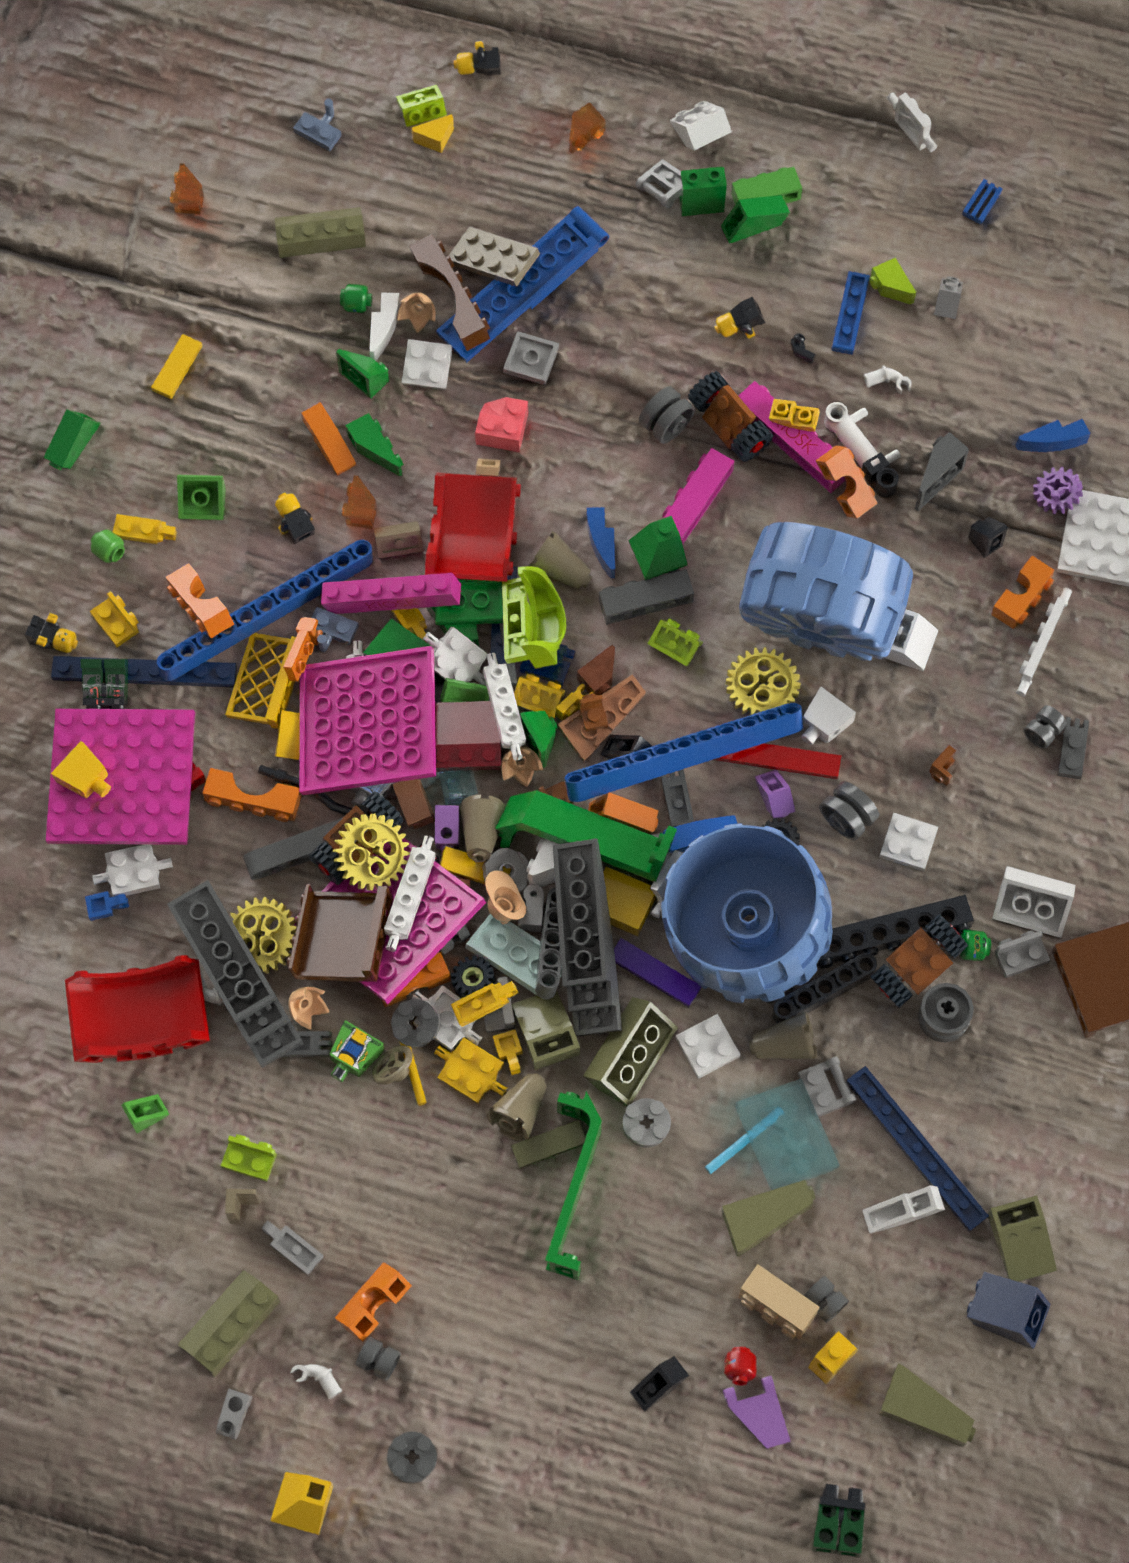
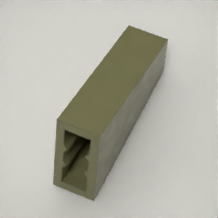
M806 1180L722 1206L721 1213L736 1257L743 1255L812 1208L813 1200L816 1199L815 1193L811 1185L807 1186Z
M897 1364L879 1414L961 1447H964L967 1441L972 1442L976 1432V1428L972 1427L974 1419L906 1367Z

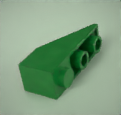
M368 413L345 425L347 436L359 454L399 477L402 476L403 461L398 453H393V446L387 436L383 437L380 432L382 428L377 419L373 420Z

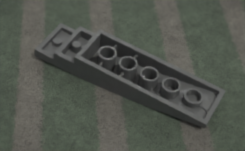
M598 839L553 845L563 986L567 987L568 1009L570 1012H573L575 1035L579 1037L622 1031L615 954Z
M209 880L167 903L260 1066L263 1068L304 1044Z

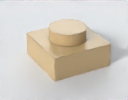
M478 459L476 465L477 475H499L500 460Z

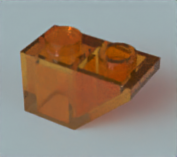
M590 102L572 115L569 136V152L571 154L577 150L584 149L590 141L600 138L605 132L606 120Z
M180 163L179 171H175L174 184L176 186L175 190L171 191L170 203H173L175 212L201 215L204 201L202 184L185 164Z
M354 475L353 482L348 483L347 496H349L348 503L343 504L342 516L345 517L346 525L373 530L377 512L376 499L359 476Z

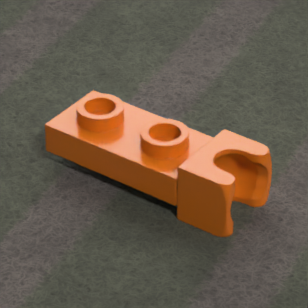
M303 617L298 622L296 639L283 666L289 681L298 682L301 674L305 671L309 655L313 653L314 645H318L317 637L323 634L322 630L316 631L317 619Z

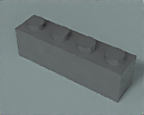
M677 569L666 575L657 576L646 581H629L619 587L609 586L599 592V603L606 625L694 602V591L687 569L682 571Z

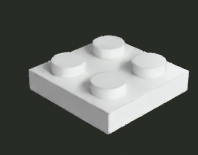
M408 339L402 384L446 390L452 345Z
M893 813L879 857L924 872L938 827Z
M718 1014L675 1036L698 1079L736 1060L741 1055Z

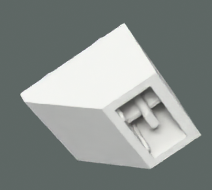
M706 101L695 104V108L689 111L678 112L676 117L670 120L685 146L692 150H696L732 132L724 108Z
M906 610L890 653L885 658L924 671L938 629L920 614Z
M541 838L536 848L538 852L535 860H530L526 872H528L526 879L529 880V885L536 884L543 887L555 883L553 845H558L557 843Z

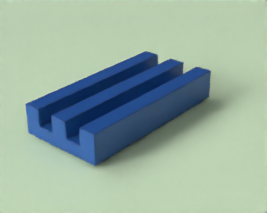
M983 179L962 212L963 216L980 225L1003 190L1001 187L996 188L993 183L988 184L986 179ZM984 188L987 189L973 212L969 213ZM993 192L994 195L992 196L991 200L983 210L980 217H977L976 215L983 206L984 202L986 201L990 193Z

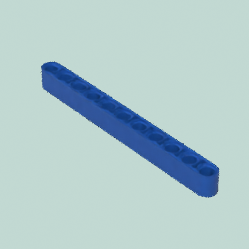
M366 540L355 541L230 614L234 625L223 631H232L231 633L223 634L221 632L210 638L205 631L203 633L198 632L163 652L157 658L160 677L166 681L175 680L322 594L323 583L345 581L366 569L373 562L371 544ZM322 575H328V576L325 577V578H321V577H320V576H322ZM284 597H289L287 600H282ZM265 608L270 609L269 611H262ZM246 619L251 620L250 622H247V623L242 622V621H244V620H246ZM206 642H211L210 645H203ZM187 653H191V654H192V655L189 656V657H184V655L187 654ZM166 665H173L170 668H163Z
M787 703L570 772L565 776L568 799L572 802L585 801L608 792L798 733L804 727L801 706L797 703Z

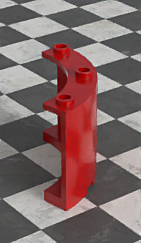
M436 473L433 507H437V514L433 515L431 521L430 542L426 552L425 575L453 573L458 579L507 582L508 575H513V562H510L512 545H517V532H513L516 497L521 495V484H517V478Z
M179 955L174 958L175 960L145 969L130 968L126 972L88 973L86 970L74 972L73 976L65 979L74 1062L102 1063L103 1058H116V1062L142 1060L173 1054L172 1049L184 1046V1049L187 1050L210 1041L199 959L189 958L188 955Z

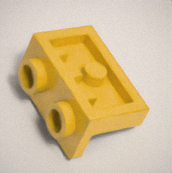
M110 591L107 593L108 599L90 610V614L117 648L139 633L137 627L139 621L132 612L127 613L124 609L126 605L119 595L115 597Z
M526 674V677H519L514 692L517 705L532 711H546L548 716L555 718L556 707L560 704L566 690L560 689L561 685L552 681H548V684L540 682V677L532 674Z

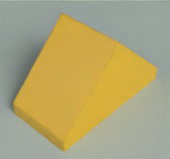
M452 114L412 127L413 142L442 153L454 130Z

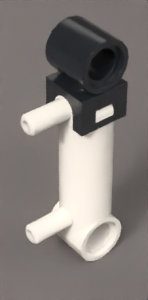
M840 402L831 403L827 406L824 424L826 428L834 432L841 443L851 450L855 461L865 475L864 478L869 484L875 482L876 493L881 497L893 496L897 490L899 476L894 469L889 467L891 462L900 458V452L894 450L884 456L882 452L878 453L855 424L868 415L866 408H862L849 416L848 409L844 404ZM837 415V416H839V417H841V418H839V419H834V418L831 417V416ZM882 481H889L891 484L885 485Z

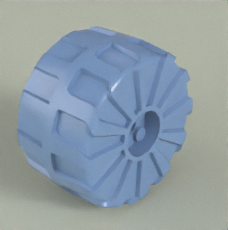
M776 522L764 527L746 572L739 605L740 614L746 622L752 626L759 627L764 633L775 638L788 637L794 645L806 649H811L813 646L825 649L830 655L841 658L849 654L864 661H871L872 657L883 659L889 655L900 624L903 621L912 584L913 571L909 563L897 554L859 537L815 525Z
M742 823L725 825L722 829L705 836L701 835L688 845L689 848L681 855L676 864H672L665 879L667 884L665 898L661 903L662 920L668 942L675 957L691 978L703 989L709 987L722 993L727 1001L743 1003L745 999L760 998L765 1002L777 1000L784 997V991L809 981L817 972L816 964L818 960L830 948L833 930L832 904L829 890L821 871L808 851L802 845L797 846L778 829L769 826L742 825ZM747 915H755L753 920L744 921Z

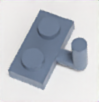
M326 99L324 101L326 113L321 120L304 112L293 127L294 133L331 151L342 135L340 130L329 125V122L334 117L333 101Z
M316 607L312 618L318 620L316 631H323V634L317 637L318 647L321 652L327 651L332 639L347 645L351 644L359 627L358 622Z

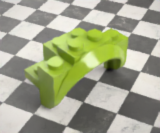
M532 566L518 567L520 578L507 580V582L502 581L504 659L507 664L530 660L535 668L557 664V650L566 632V616L562 601L544 570Z

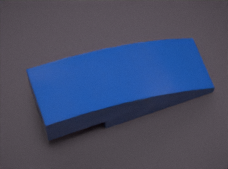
M1083 419L1063 427L1059 420H1056L1018 436L1016 448L1017 450L1028 452L1061 451L1086 444L1091 433Z
M587 507V529L592 548L610 578H615L614 528H605V507Z
M736 816L717 817L675 826L674 828H677L669 853H673L675 850L685 852L689 848L688 845L701 835L705 836L722 829L725 825L737 824Z

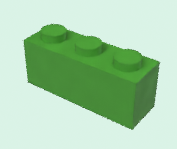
M783 167L775 172L761 173L756 177L741 178L733 182L731 195L735 204L739 199L782 195L785 203L801 199L802 186L795 167Z

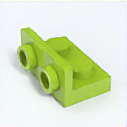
M437 85L396 96L397 104L403 114L406 127L447 115L444 98Z
M668 618L667 621L660 620L647 644L683 665L689 666L698 647L703 644V641L699 640L700 635L689 629L687 632L680 629L681 624L673 619Z
M236 1134L235 1137L229 1136L221 1168L267 1182L277 1156L275 1150L272 1149L273 1146L259 1141L258 1144L249 1142L250 1139L239 1134Z

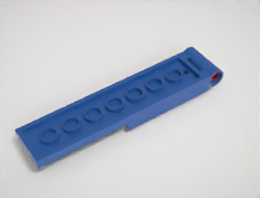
M579 206L575 207L533 245V247L538 248L540 255L517 287L493 280L470 300L471 303L476 301L481 311L479 317H485L490 329L487 330L490 337L489 340L466 351L453 325L455 314L436 330L437 335L446 344L452 345V350L467 363L528 308L532 310L599 251L598 248L608 241L609 234Z

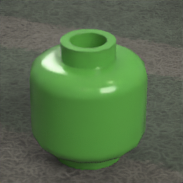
M102 530L92 536L91 552L103 562H116L123 556L125 551L124 541L112 531Z

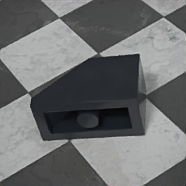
M990 517L983 521L980 519L971 525L968 538L985 558L1003 546L1008 527Z
M609 735L601 755L611 760L652 747V745L638 735Z
M673 1356L657 1365L630 1393L645 1412L676 1389L689 1374L676 1357Z

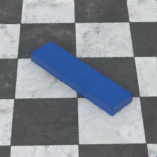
M848 271L831 351L853 355L870 275Z

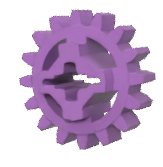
M1053 467L1051 468V473L1048 474L1044 471L1043 478H1036L1038 484L1033 485L1034 498L1037 500L1038 507L1043 506L1045 512L1052 509L1053 514H1056L1057 510H1061L1063 514L1067 507L1073 510L1072 504H1079V497H1083L1082 482L1079 481L1078 474L1073 475L1071 469L1064 472L1063 467L1059 471H1056Z

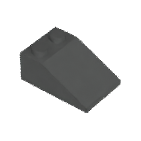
M950 432L944 437H938L932 445L933 450L930 454L915 505L917 511L924 507L965 467L969 449Z

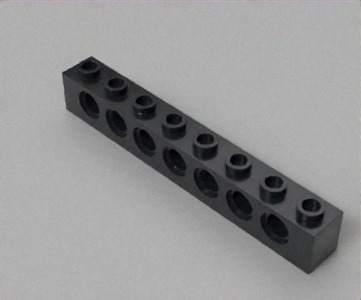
M966 894L832 928L831 944L837 945L840 950L837 952L828 950L826 954L820 957L816 966L820 967V969H825L833 966L834 962L842 961L846 963L864 953L875 956L881 950L895 951L920 928L918 922L926 921L930 923L939 914L941 916H950L952 922L949 924L959 934L964 930H970L969 928L972 927L974 919ZM904 927L908 933L899 934L895 928ZM923 929L930 938L933 937L927 929ZM876 932L882 933L885 939L876 940L873 934ZM857 938L861 940L862 945L854 946L850 940Z

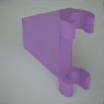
M772 1376L761 1379L764 1394L737 1401L734 1387L724 1389L723 1394L728 1408L766 1449L791 1442Z

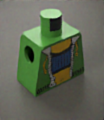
M345 1020L330 1052L331 1061L337 1064L330 1075L340 1082L344 1081L349 1072L360 1077L385 1050L384 1043Z

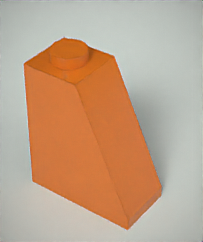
M610 792L589 803L588 811L647 834L653 833L658 826V810Z

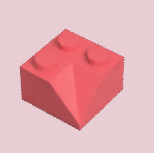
M505 397L485 403L480 411L475 431L476 445L520 452L528 417V401Z

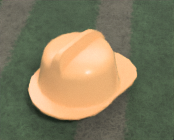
M502 871L490 872L485 881L486 890L489 895V913L503 925L507 924L510 920L523 918L526 914V905L513 879Z

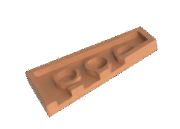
M632 674L602 694V704L608 727L585 732L579 710L560 722L557 727L583 763H585L639 703L646 692Z

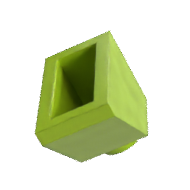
M896 257L872 268L871 277L869 278L870 284L874 290H878L881 296L907 304L915 302L916 291Z

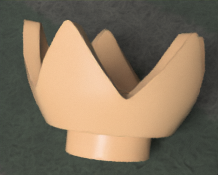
M412 293L401 300L402 303L397 315L398 321L410 319L417 333L425 327L429 320L435 322V307L427 295Z
M525 746L520 747L522 759L524 760H513L510 749L502 759L501 771L503 780L515 777L522 785L528 787L534 771L543 770L541 760L532 749Z
M302 987L295 990L290 995L288 1001L291 1018L301 1026L311 1030L313 1015L329 1013L326 1003L320 997L325 991L316 987Z

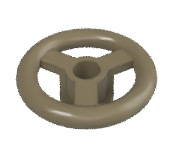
M402 1045L385 1052L373 1068V1080L381 1085L404 1080L409 1074V1066L413 1058L411 1049ZM398 1053H405L404 1062H400L397 1059ZM389 1059L388 1063L386 1064V1067H384L381 1070L384 1063Z

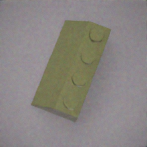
M361 207L275 218L280 258L366 247Z
M635 997L631 998L621 1014L622 1031L609 1033L583 1075L598 1090L625 1106L633 1102L678 1029L650 1001Z
M243 1270L180 1341L178 1346L215 1377L280 1303L279 1297L260 1280Z

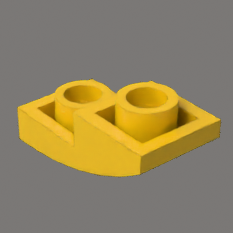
M774 399L769 420L790 428L815 432L820 411L819 408L797 406L795 401Z
M281 710L275 756L299 760L300 713Z

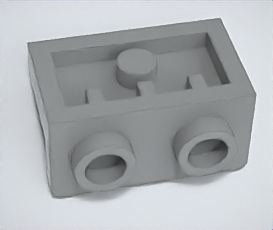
M1033 930L1027 931L1020 936L1021 938L1015 940L1008 938L998 943L995 955L1005 978L1050 962L1048 953L1041 940L1043 936L1041 931L1035 933Z

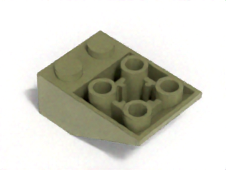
M557 990L550 999H542L536 995L511 1004L535 1070L580 1055L578 1040Z
M1037 1195L990 1208L988 1219L1008 1279L1020 1282L1057 1271L1045 1217Z

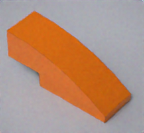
M321 402L301 412L302 421L314 437L316 445L337 476L356 466L350 450Z

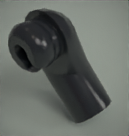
M796 333L790 343L794 356L812 364L816 354L806 350L805 336L801 333Z

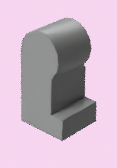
M531 884L523 892L526 914L518 920V927L524 931L541 932L544 892L539 885Z
M228 1389L216 1434L236 1440L253 1396Z

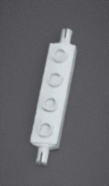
M1063 588L1061 596L1057 598L1055 604L1050 603L1045 614L1049 618L1046 623H1041L1037 632L1040 638L1038 642H1032L1028 654L1031 655L1029 662L1024 660L1019 673L1023 675L1020 686L1016 691L1020 696H1025L1029 686L1032 684L1031 679L1064 607L1068 605L1067 602L1072 594V590L1069 588Z
M491 653L486 656L489 666L483 668V674L502 748L511 749L513 760H517V758L520 760L523 757L520 747L525 745L526 737L507 665L498 664L496 654L492 653L491 657Z
M424 836L421 848L412 847L384 928L385 934L390 937L386 949L389 951L391 949L392 952L396 951L399 939H408L436 857L435 852L430 850L434 838L429 836V839L428 836Z

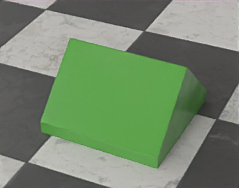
M177 475L178 519H224L226 488L223 476Z

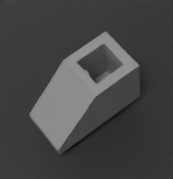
M948 276L941 279L934 315L956 319L963 282L959 281L958 278Z

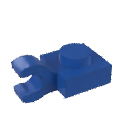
M106 891L85 896L90 921L114 916L112 909H125L129 907L128 898H126L125 894L110 897L109 892Z

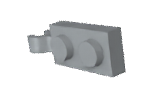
M268 1220L262 1226V1231L274 1239L270 1246L307 1276L323 1259L324 1256L286 1225L281 1231Z

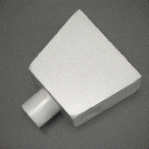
M820 687L803 716V726L807 730L802 734L801 738L809 745H812L817 738H820L825 743H829L853 723L856 712Z

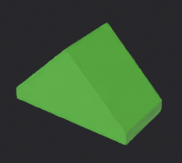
M158 1094L124 1102L121 1105L136 1133L141 1132L169 1115Z

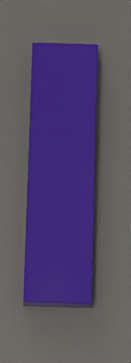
M620 938L614 948L615 963L688 1008L702 988L696 982Z

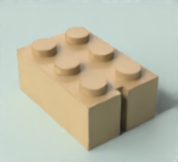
M758 1264L741 1287L738 1297L741 1299L740 1303L751 1311L756 1309L762 1314L761 1318L771 1325L776 1323L782 1328V1333L791 1339H794V1337L799 1340L816 1317L819 1309L818 1305Z

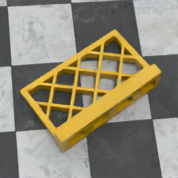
M259 633L250 635L225 713L226 717L267 724L271 728L278 729L281 710H287L295 681H289L283 666L296 637L291 636V639ZM255 641H265L267 646L255 653L253 649ZM280 644L287 645L286 651L276 656L273 649ZM271 651L275 658L263 665L259 657ZM257 659L261 667L249 673L247 670L248 664ZM278 663L280 665L279 672L270 677L266 669ZM264 671L268 679L256 685L252 678ZM251 680L254 688L243 694L240 690L241 685ZM272 683L274 687L273 693L264 698L260 690ZM258 692L262 700L250 706L246 698ZM244 700L248 708L240 713L233 712L235 705ZM265 704L268 708L265 717L256 716L253 711Z

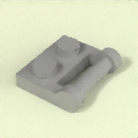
M662 159L636 181L635 186L640 191H646L661 201V205L670 208L674 201L681 196V171ZM654 181L669 192L664 194L651 185L650 182Z
M838 1057L830 1058L823 1063L798 1072L800 1081L817 1118L857 1101L854 1093L851 1094L839 1067L841 1063ZM827 1070H831L843 1098L836 1100L824 1073Z

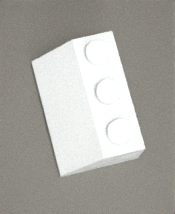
M1007 866L992 919L1061 938L1074 898L1075 885Z

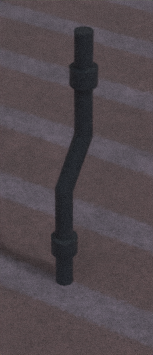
M260 765L259 774L273 778L274 782L280 784L287 783L299 788V778L289 775L285 770H275ZM324 792L312 794L331 811L346 816L353 809L335 802Z

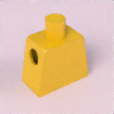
M82 741L77 744L51 773L58 784L84 798H88L94 791L101 797H104L111 789V786L104 781L108 776L105 767Z
M838 1331L815 1355L808 1368L827 1384L858 1349Z

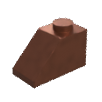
M613 645L609 646L577 671V681L585 685V690L588 693L592 691L597 696L611 689L615 647Z

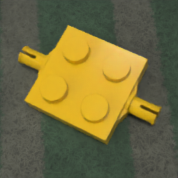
M463 1038L452 1052H449L440 1045L437 1047L434 1054L445 1060V1066L437 1077L439 1080L479 1104L484 1094L491 1089L502 1097L505 1095L504 1092L508 1088L496 1081L504 1062L466 1038Z

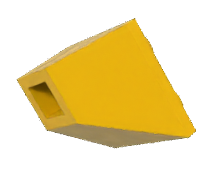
M285 1472L270 1521L319 1535L333 1490L332 1482L308 1475Z

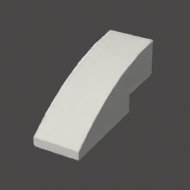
M381 293V311L372 312L370 357L375 361L387 347L396 328L397 315L400 308L399 293Z
M927 1186L910 1194L904 1193L862 1211L869 1233H875L945 1210L938 1187Z

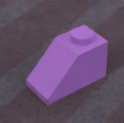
M777 770L755 776V781L765 806L773 818H784L790 813L796 812L790 787Z

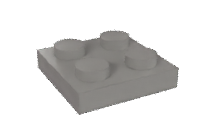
M517 331L504 365L503 373L546 385L559 349V343Z

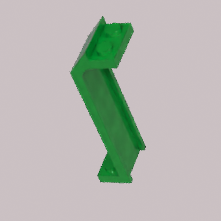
M537 790L510 796L495 828L500 831L499 837H502L500 847L510 848L517 831H526L557 844L596 838L598 839L601 861L654 882L658 879L677 828L668 825L665 834L660 833L657 838Z
M587 1091L584 1099H580V1096L573 1092H566V1094L560 1092L557 1100L558 1114L584 1122L589 1130L545 1258L547 1262L545 1270L577 1281L581 1272V1261H578V1257L569 1253L561 1255L602 1131V1120Z

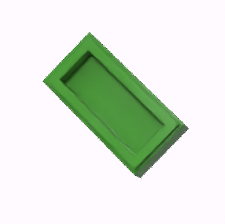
M446 678L440 700L441 702L488 701L489 694L486 685Z

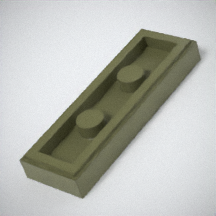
M579 1120L513 1144L511 1148L519 1169L583 1146L586 1137Z

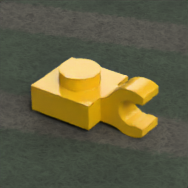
M584 684L579 685L574 693L572 692L556 707V716L561 721L579 710V700L584 696L581 694L585 689Z
M516 1029L494 1035L493 1041L499 1060L507 1059L511 1075L521 1073L517 1055H521L523 1052Z

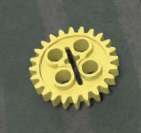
M766 647L763 648L762 653H759L758 649L754 648V654L751 655L750 652L745 651V658L738 655V663H731L733 670L727 671V676L730 678H726V685H729L726 693L731 694L730 702L736 701L735 709L743 707V715L748 711L752 715L787 703H795L794 698H798L799 691L797 689H800L801 683L796 682L799 680L800 674H794L797 669L796 666L789 667L791 664L790 658L785 661L783 660V652L776 656L775 649L769 654ZM766 666L769 670L763 672L758 667ZM750 680L752 684L746 686L741 681ZM782 682L785 686L779 688L774 683ZM765 696L768 700L761 702L757 697Z
M362 814L361 822L358 818H352L353 826L345 823L347 831L338 832L342 836V840L334 841L340 845L339 848L333 849V852L339 853V857L335 858L334 862H341L337 871L345 870L342 878L348 879L351 877L350 885H355L358 882V889H363L366 885L367 890L373 891L374 885L376 889H378V886H382V883L385 886H391L390 879L398 881L396 873H404L401 864H407L403 857L410 855V852L404 851V847L408 846L409 843L402 842L406 834L397 833L401 826L396 825L392 827L393 819H388L385 822L384 815H380L377 819L376 814H370L368 819L366 814ZM367 829L372 833V839L369 842L364 839V833ZM358 840L366 848H373V853L387 859L389 863L385 864L377 856H370L371 853L368 850L356 845L354 841ZM386 842L391 845V852L388 855L383 851V846ZM355 849L360 853V858L357 862H354L351 857ZM374 862L379 865V871L376 875L371 872V866Z
M264 897L261 903L259 899L254 898L253 905L246 900V908L243 909L237 906L239 913L237 915L234 913L230 914L234 919L233 923L245 944L252 941L253 945L250 952L259 968H262L266 974L269 973V967L277 971V963L285 966L284 958L291 956L289 951L293 949L292 937L297 930V926H292L296 923V919L290 917L293 912L289 909L285 910L286 906L283 903L278 905V901L275 899L269 902V899ZM255 918V925L248 928V922ZM274 920H278V926L270 930L271 923ZM263 932H264L265 935H264V936H260V939H258V935H262ZM275 943V949L271 953H267L268 946Z

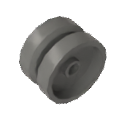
M668 386L659 391L646 404L639 416V423L648 431L653 430V436L662 444L673 440L684 430L695 413V407L686 399L681 400V394L672 386Z
M843 781L834 789V796H827L820 803L819 809L826 821L837 832L847 839L855 841L865 832V826H871L879 818V812L873 801L863 791L852 783Z
M942 983L933 986L926 992L919 1007L918 1021L920 1028L926 1036L934 1041L944 1043L955 1041L965 1033L972 1020L974 1010L972 999L966 990L956 984Z

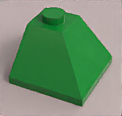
M342 349L336 351L339 373L370 399L389 382L388 368L382 362H376L371 357Z
M672 515L648 524L629 539V544L645 581L688 566L682 540Z
M546 711L523 712L520 714L526 742L541 760L542 767L545 768L556 738L557 724L552 716L548 717Z

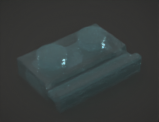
M473 770L439 771V780L445 805H459L465 798L478 795Z

